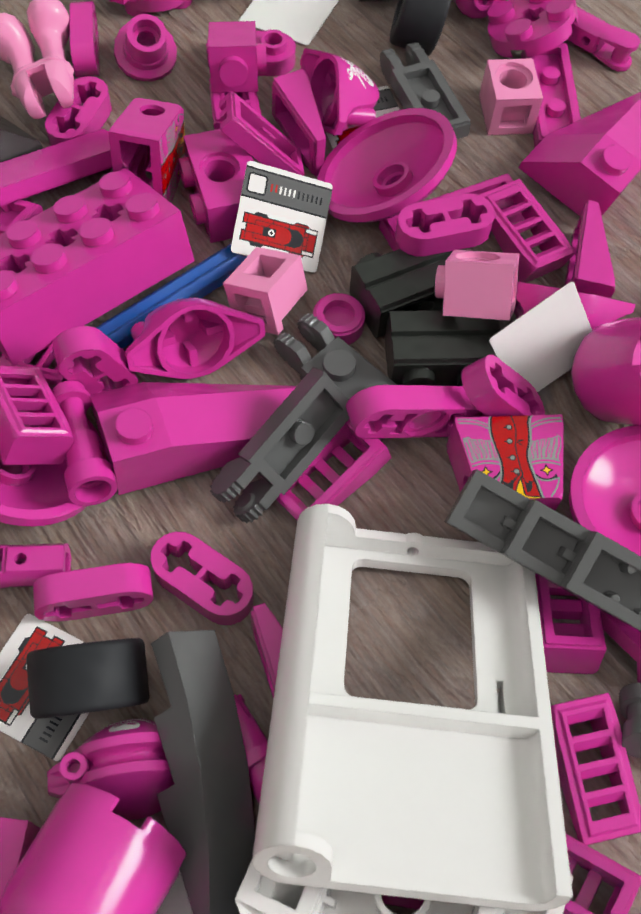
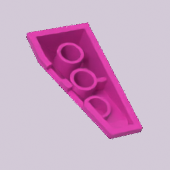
M641 92L547 134L521 162L518 168L580 216L585 203H588V200L599 202L601 216H603L641 171Z
M141 382L90 395L91 407L105 453L114 471L118 495L224 467L227 462L239 458L238 453L296 386Z

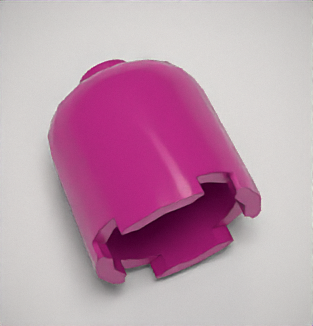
M641 317L620 319L596 326L584 337L574 355L571 373L574 391L584 409L596 419L616 424L641 426Z
M72 783L63 797L55 804L7 882L0 898V914H156L179 876V868L186 857V852L178 840L151 817H147L141 829H139L128 820L113 813L112 811L120 800L118 797L90 785Z

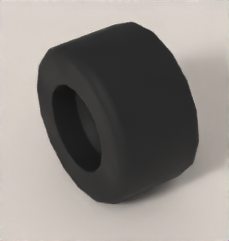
M398 0L390 31V43L406 49L407 44L416 42L421 45V48L424 49L427 55H430L440 38L451 0Z
M140 638L115 639L51 647L31 651L27 655L30 714L35 719L118 709L145 704L149 701L145 643Z

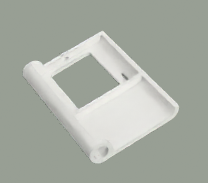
M316 504L306 508L299 515L252 857L255 870L273 881L291 885L521 911L555 909L567 904L573 898L534 572L481 542L430 537L418 533L403 534L358 529L355 526L354 518L348 511L332 504ZM368 567L457 577L468 583L474 673V708L469 710L354 697L345 691L344 676L351 576L355 568Z

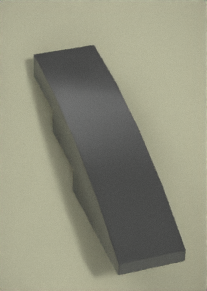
M478 469L472 471L446 517L445 523L641 632V556L599 532L588 530L541 502L523 496Z
M215 630L170 631L151 643L171 704L169 709L154 717L174 785L158 793L157 797L168 832L178 840L186 852V857L179 870L193 914H240L235 897L252 861L256 833L248 762L235 697Z

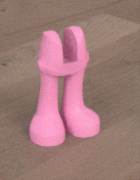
M33 0L28 6L27 18L29 27L43 57L36 62L34 58V45L24 25L15 16L0 13V60L12 65L14 71L10 85L12 95L20 100L25 110L33 119H42L47 116L42 97L51 93H55L63 109L73 105L74 69L65 60V46L70 34V19L67 9L59 0Z

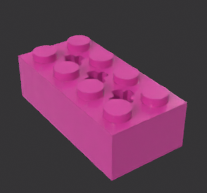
M124 168L120 171L104 175L99 182L75 195L59 199L54 206L34 217L12 224L7 231L0 234V351L13 366H16L25 358L28 359L47 348L52 343L51 340L63 331L88 324L194 262L181 210L129 169Z

